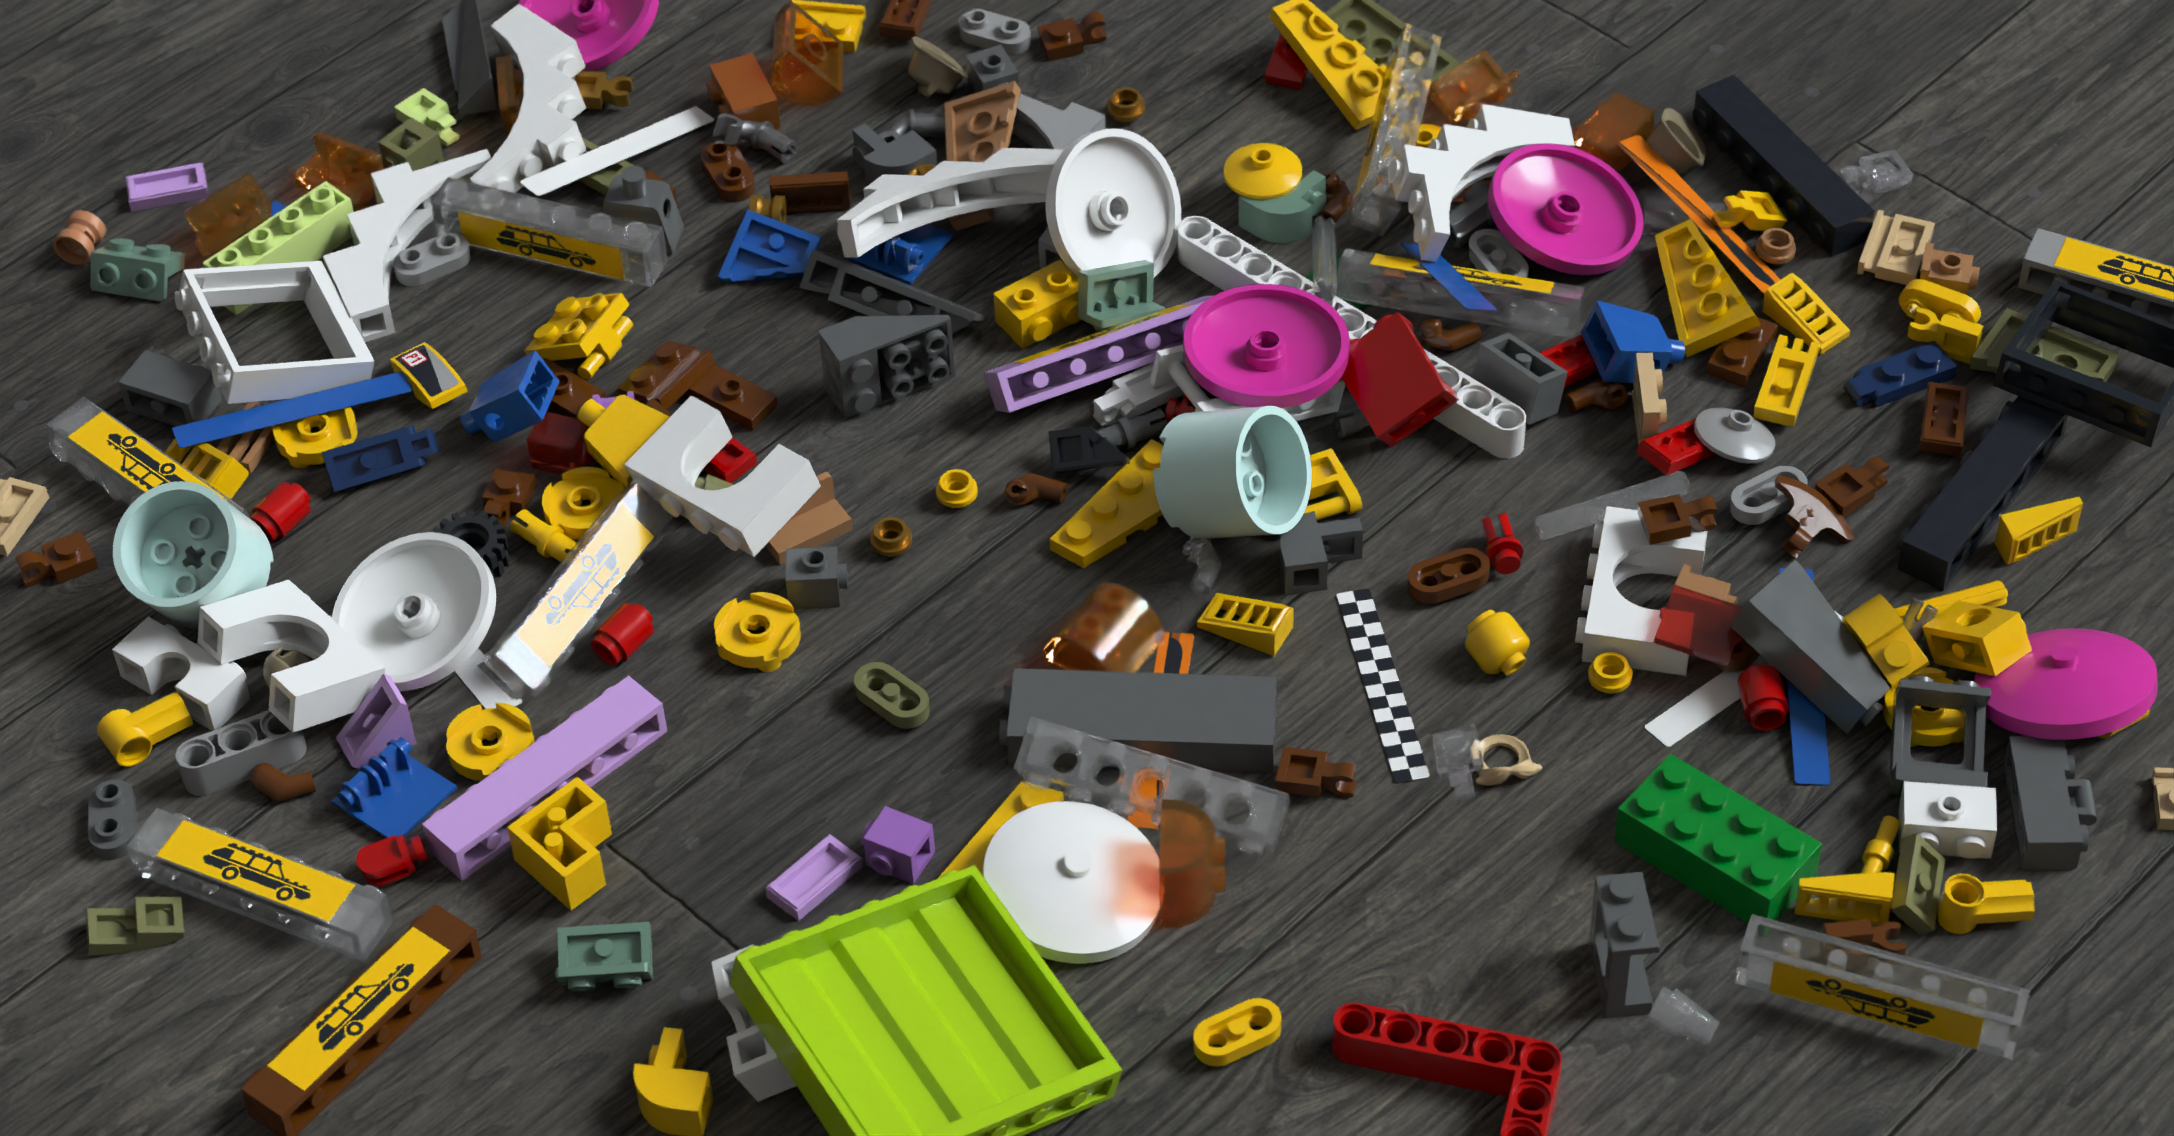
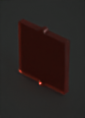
M1674 585L1666 608L1663 607L1660 610L1659 617L1661 622L1653 643L1727 667L1735 644H1739L1742 640V637L1729 625L1743 607Z

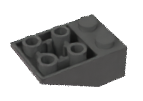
M949 315L855 316L818 330L824 388L845 419L955 376L952 328Z

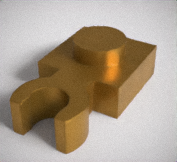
M581 71L572 78L578 85L586 109H602L603 102H610L618 107L629 106L628 92L633 91L632 79L630 77L618 76L607 80L606 72Z

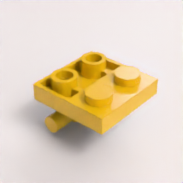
M597 293L581 298L568 297L556 306V313L551 319L535 331L534 339L524 352L528 355L536 350L542 359L547 358L550 361L587 357L577 369V372L583 379L590 380L601 365H606L612 360L622 347V339L633 327V323L628 317L621 316L630 304L622 293L605 295Z

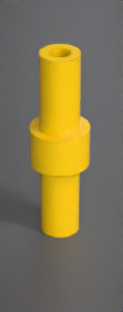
M1885 816L1875 839L1870 840L1862 856L1864 866L1860 874L1881 872L1888 868L1894 854L1892 844L1900 827V822L1897 818L1892 816Z

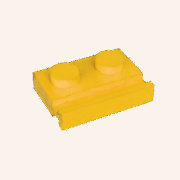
M791 0V9L787 13L781 32L782 47L855 53L862 32V23L866 18L865 6Z

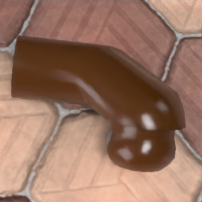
M1329 172L1323 175L1326 177L1325 195L1327 204L1320 211L1319 219L1327 226H1334L1351 205L1352 195L1345 182L1340 180L1339 175L1335 172Z
M1033 473L1013 479L1005 487L1007 500L1013 505L1020 506L1041 498L1063 503L1068 492V483Z
M260 763L253 768L250 775V782L253 787L276 802L316 792L310 770L287 776L268 763Z

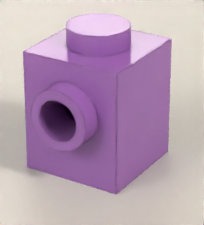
M887 806L883 808L875 821L871 820L868 822L861 838V843L865 849L866 866L871 867L881 875H891L911 884L916 882L935 853L933 824Z

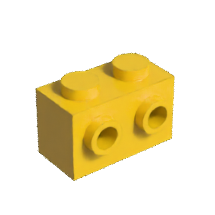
M1058 260L995 292V322L1022 349L1044 340L1049 335L1071 324L1077 323L1081 320L1078 318V277L1061 260Z

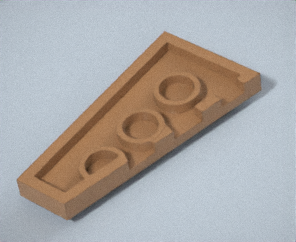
M1016 81L944 103L947 161L984 162L1001 148L1009 147L1021 89ZM995 208L950 217V223L956 231L992 220Z

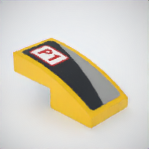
M426 342L390 359L394 372H403L411 384L416 398L431 409L468 392L465 383L455 370Z

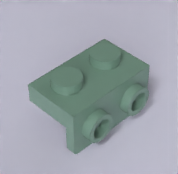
M111 239L109 244L91 252L90 288L98 292L163 301L167 298L168 277L183 270L185 267V253L170 251V246L163 244H151L146 247L134 246V241L130 239Z
M1143 259L1079 271L1078 318L1092 324L1095 330L1104 331L1165 310L1164 306L1153 302L1154 263Z
M650 922L557 928L558 968H556V979L561 985H568L569 991H591L596 989L595 983L614 982L615 988H637L642 986V980L653 979Z

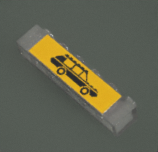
M1406 23L1390 50L1347 223L1381 236L1385 235L1401 208L1402 201L1395 199L1393 183H1390L1388 180L1389 167L1393 159L1397 160L1404 144L1416 146L1442 39L1438 35Z
M448 177L431 201L437 236L444 233H457L463 235L468 240L469 245L648 287H653L668 262L664 231L661 226Z
M1346 249L1339 260L1335 296L1343 301L1568 338H1575L1579 326L1585 287L1453 266L1497 310L1466 309L1417 260L1353 249Z
M85 397L46 424L51 439L49 447L54 456L61 462L68 461L86 480L90 482L94 480L104 487L109 496L116 501L121 499L130 506L138 497L156 486L178 481L193 482L211 489L249 518L247 510Z
M637 482L617 493L477 666L513 701L529 693L533 697L540 693L551 680L548 672L554 665L556 667L560 666L574 652L575 648L571 644L576 637H583L597 623L598 619L594 615L600 607L606 608L618 597L621 590L617 586L623 578L628 580L641 568L644 562L640 557L646 550L648 552L653 550L665 538L666 533L663 531V528L671 520L672 516Z
M156 808L127 845L136 875L363 962L367 960L393 923L387 896L378 888L372 885L362 886L349 881L335 871L327 870L325 872L307 865L295 856L286 857L272 852L258 842H246L235 838L221 828H209L198 824L181 813L172 814Z
M1753 914L1751 915L1740 948L1735 979L1736 984L2011 1060L2013 1059L2030 993L2029 989Z

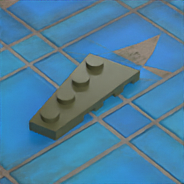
M1341 0L1324 13L1339 26L1337 31L1348 40L1353 41L1355 39L1366 49L1364 54L1379 67L1382 64L1388 67L1399 48L1393 71L1395 73L1393 78L1436 94L1462 73L1461 62L1373 0Z

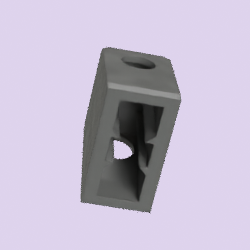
M629 166L625 168L621 175L614 177L604 199L601 244L615 248L673 256L683 233L684 225L670 185L665 181L646 179L645 170L642 167Z

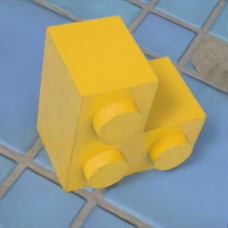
M574 778L507 827L514 860L571 911L606 886L601 855L595 847L612 835L607 804L602 797L580 778Z

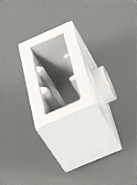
M1904 781L1899 804V852L1902 839L1917 833L1941 855L1960 856L1967 859H1991L1997 834L1996 788Z

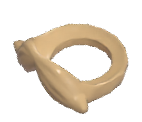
M1500 734L1486 737L1476 744L1472 753L1473 763L1479 774L1476 783L1480 785H1498L1503 783L1510 775H1515L1520 779H1527L1542 770L1541 765L1532 762L1525 743L1514 736ZM1503 746L1513 750L1517 754L1519 761L1511 767L1489 768L1484 763L1483 756L1490 748Z

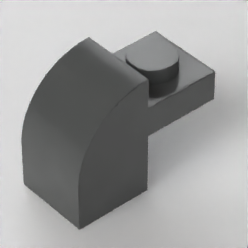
M866 123L853 129L854 147L852 153L857 164L864 168L865 186L870 185L883 174L908 175L913 168L919 165H937L936 150L914 130L887 143Z
M1315 511L1303 514L1300 521L1291 530L1281 534L1280 577L1285 595L1327 590L1328 563L1362 559L1363 528L1360 518L1318 523Z

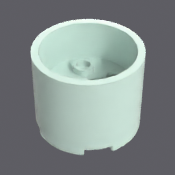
M1261 406L1183 413L1174 417L1165 426L1159 437L1164 443L1160 468L1153 469V479L1159 507L1171 527H1179L1185 534L1191 536V539L1196 540L1283 534L1291 530L1300 521L1307 507L1311 491V459L1303 432L1295 419L1287 411L1276 406Z
M178 481L165 483L142 494L123 514L113 541L115 569L126 589L183 628L186 627L198 630L199 611L201 606L266 587L270 573V563H274L270 543L261 528L217 493L193 482Z

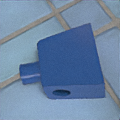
M1596 301L1581 330V335L1604 382L1633 383L1636 353H1653L1654 368L1661 369L1662 374L1668 364L1679 365L1684 358V343L1680 340L1668 339L1659 319L1652 314Z
M536 350L483 382L471 408L461 413V423L470 434L483 430L492 441L497 442L543 421L559 380Z

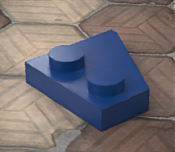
M747 210L720 270L718 280L723 284L803 278L812 250L818 251L821 238Z

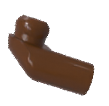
M1436 318L1426 319L1420 324L1422 332L1420 338L1430 347L1455 351L1482 339L1481 329L1474 321L1453 330L1442 329V322Z
M1603 380L1594 381L1564 395L1566 407L1571 413H1575L1588 406L1612 411L1622 408L1628 399V391L1625 386L1619 383L1604 382Z

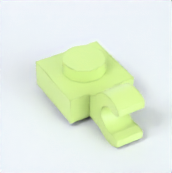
M425 88L394 106L397 119L404 123L410 117L438 132L440 142L443 145L449 146L460 139L459 135L450 128L456 124V120L450 115L448 103Z

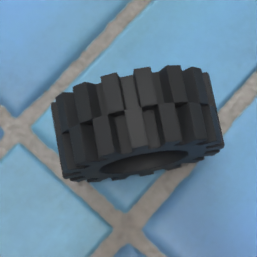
M466 510V517L460 518L457 512L451 514L453 521L449 522L444 518L439 522L441 529L434 527L432 531L434 533H443L457 537L469 545L484 546L476 552L489 567L493 578L494 573L500 577L504 574V566H508L510 562V552L505 528L502 523L499 524L497 517L492 515L488 519L487 512L480 511L476 517L473 510Z

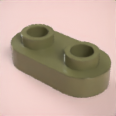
M871 662L860 667L855 673L854 686L858 700L894 726L904 729L915 728L922 725L928 719L930 707L927 692L892 666L882 662Z

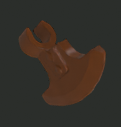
M1781 475L1776 477L1775 487L1788 498L1790 503V510L1785 519L1795 529L1794 534L1782 547L1790 556L1795 559L1813 537L1820 532L1830 533L1843 544L1854 539V535L1844 517L1821 493L1796 479Z

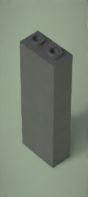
M1014 668L1012 686H1004L1003 712H1009L1008 720L1001 719L999 743L1000 746H1007L1009 764L1273 773L1277 677Z

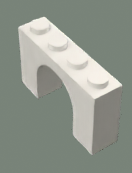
M690 396L624 464L633 480L630 485L641 498L647 501L651 498L658 501L672 516L678 517L682 515L689 519L692 525L700 532L707 534L710 531L717 535L731 550L737 551L741 549L755 557L821 485L809 460L778 444L739 483L719 490H704L695 487V482L702 469L733 436L719 410Z
M1606 507L1604 523L1596 522L1592 547L1599 548L1598 554L1590 553L1587 579L1594 580L1593 586L1584 585L1581 610L1588 611L1587 618H1578L1575 643L1583 644V662L1592 663L1602 653L1615 652L1624 656L1633 669L1686 676L1694 615L1640 607L1625 599L1616 587L1625 579L1639 574L1654 573L1678 577L1683 564L1692 566L1691 573L1701 575L1708 531H1698L1691 527V537L1649 545L1638 516V510Z
M290 580L200 607L198 643L220 664L259 652L276 650L279 647H283V650H297L314 659L310 662L271 674L269 711L291 732L355 712L381 676L386 674L385 667L378 659L373 657L354 637L350 636L330 615H327L307 594L303 593Z

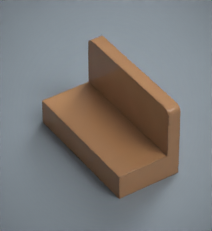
M828 472L816 476L821 487L765 545L780 565L786 562V549L819 547L853 530L851 517L835 499L833 478Z

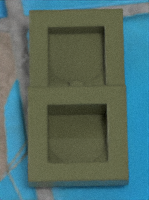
M135 897L134 908H87L86 936L88 955L127 953L158 947L182 939L184 937L181 897Z

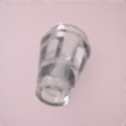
M1664 986L1646 1019L1656 1024L1655 1030L1697 1043L1700 1042L1706 1046L1711 1042L1721 1022L1713 1018L1711 1014L1676 988L1673 992Z

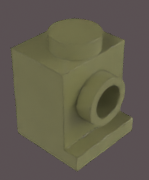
M412 117L378 142L383 169L408 162L412 171L428 167L433 163L444 162L439 133Z

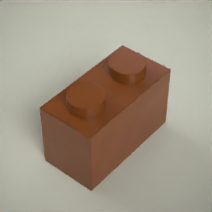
M753 53L709 65L711 81L707 82L706 86L712 104H719V115L730 114L741 120L760 123L769 121L773 124L775 130L781 128L778 100Z

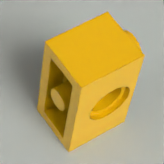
M1958 601L1922 626L1934 663L1937 665L1997 676L2032 651L2026 633V625L2021 618L2020 612Z

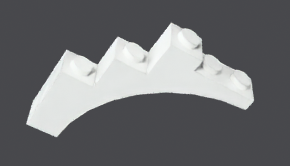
M520 4L516 5L491 25L501 53L512 61L524 76V96L519 116L508 138L491 160L470 178L480 205L489 212H492L523 187L520 183L521 180L538 174L547 167L552 168L577 158L586 151L578 126L572 120L586 109L578 85L572 79L586 68L576 40Z
M1482 104L1475 119H1470L1467 128L1443 124L1437 138L1431 140L1428 148L1404 144L1397 160L1393 159L1390 164L1388 180L1390 183H1393L1395 199L1397 201L1409 202L1408 210L1410 214H1413L1415 223L1414 241L1418 242L1421 260L1437 262L1450 236L1449 210L1451 201L1465 188L1484 178L1493 176L1499 164L1507 155L1519 148L1533 144H1559L1574 148L1575 144L1569 118Z
M487 148L412 171L409 163L405 162L371 173L378 205L347 214L355 246L323 256L326 270L364 342L396 333L389 303V289L394 274V258L398 253L405 250L419 232L441 213L461 201L476 195L470 178L491 160Z
M1001 148L984 162L942 161L924 176L883 174L864 188V200L837 219V232L842 243L844 257L858 258L876 245L901 233L955 215L1001 206L1046 202V191L1051 171L1064 149Z

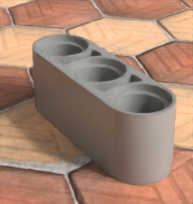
M267 710L191 738L177 748L175 756L184 788L187 792L194 796H206L250 780L253 768L260 763H268L277 769L293 764L305 755L307 746L303 730L291 732L273 713Z

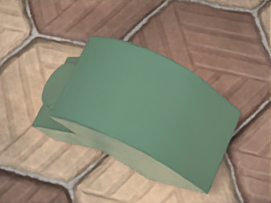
M1313 170L1290 193L1274 199L1257 200L1240 196L1239 227L1260 239L1274 243H1290L1308 237L1312 234V216L1318 215L1326 204V177Z

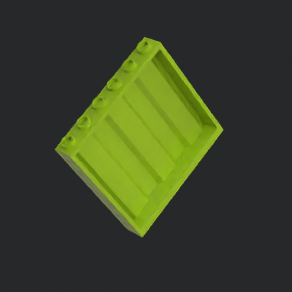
M975 865L960 871H949L939 879L920 886H909L901 893L884 900H872L860 909L847 914L830 916L820 924L802 931H790L778 940L762 946L748 947L735 956L729 985L830 1136H1023L1114 1097L1122 1068Z

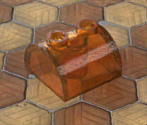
M789 1L778 11L775 18L770 84L778 95L797 103L815 105L829 102L842 94L844 43L793 1Z
M1103 583L1094 589L1046 642L1044 646V659L1065 670L1136 672L1164 640L1163 627L1155 611L1138 594L1119 584Z
M1162 799L1159 858L1160 928H1177L1200 920L1213 906L1216 892H1225V837H1216L1213 822L1199 807L1181 800Z

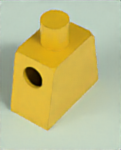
M626 395L617 396L607 408L590 399L583 404L577 416L578 420L590 427L583 436L587 449L591 456L609 472L617 483L619 480L624 485L625 491L633 497L636 493L630 485L633 480L624 464L670 416Z

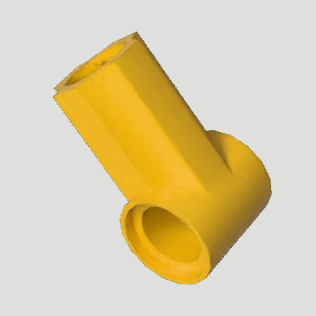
M173 692L133 713L126 709H117L108 713L99 722L97 734L119 765L131 767L141 763L148 757L152 750V745L193 725V721L178 692Z
M1960 873L1953 875L1947 879L1944 885L1936 919L1942 928L1953 934L1969 933L1975 928L1976 924L2032 921L2035 909L2034 892L2031 882L2026 880L1981 882L1969 874Z

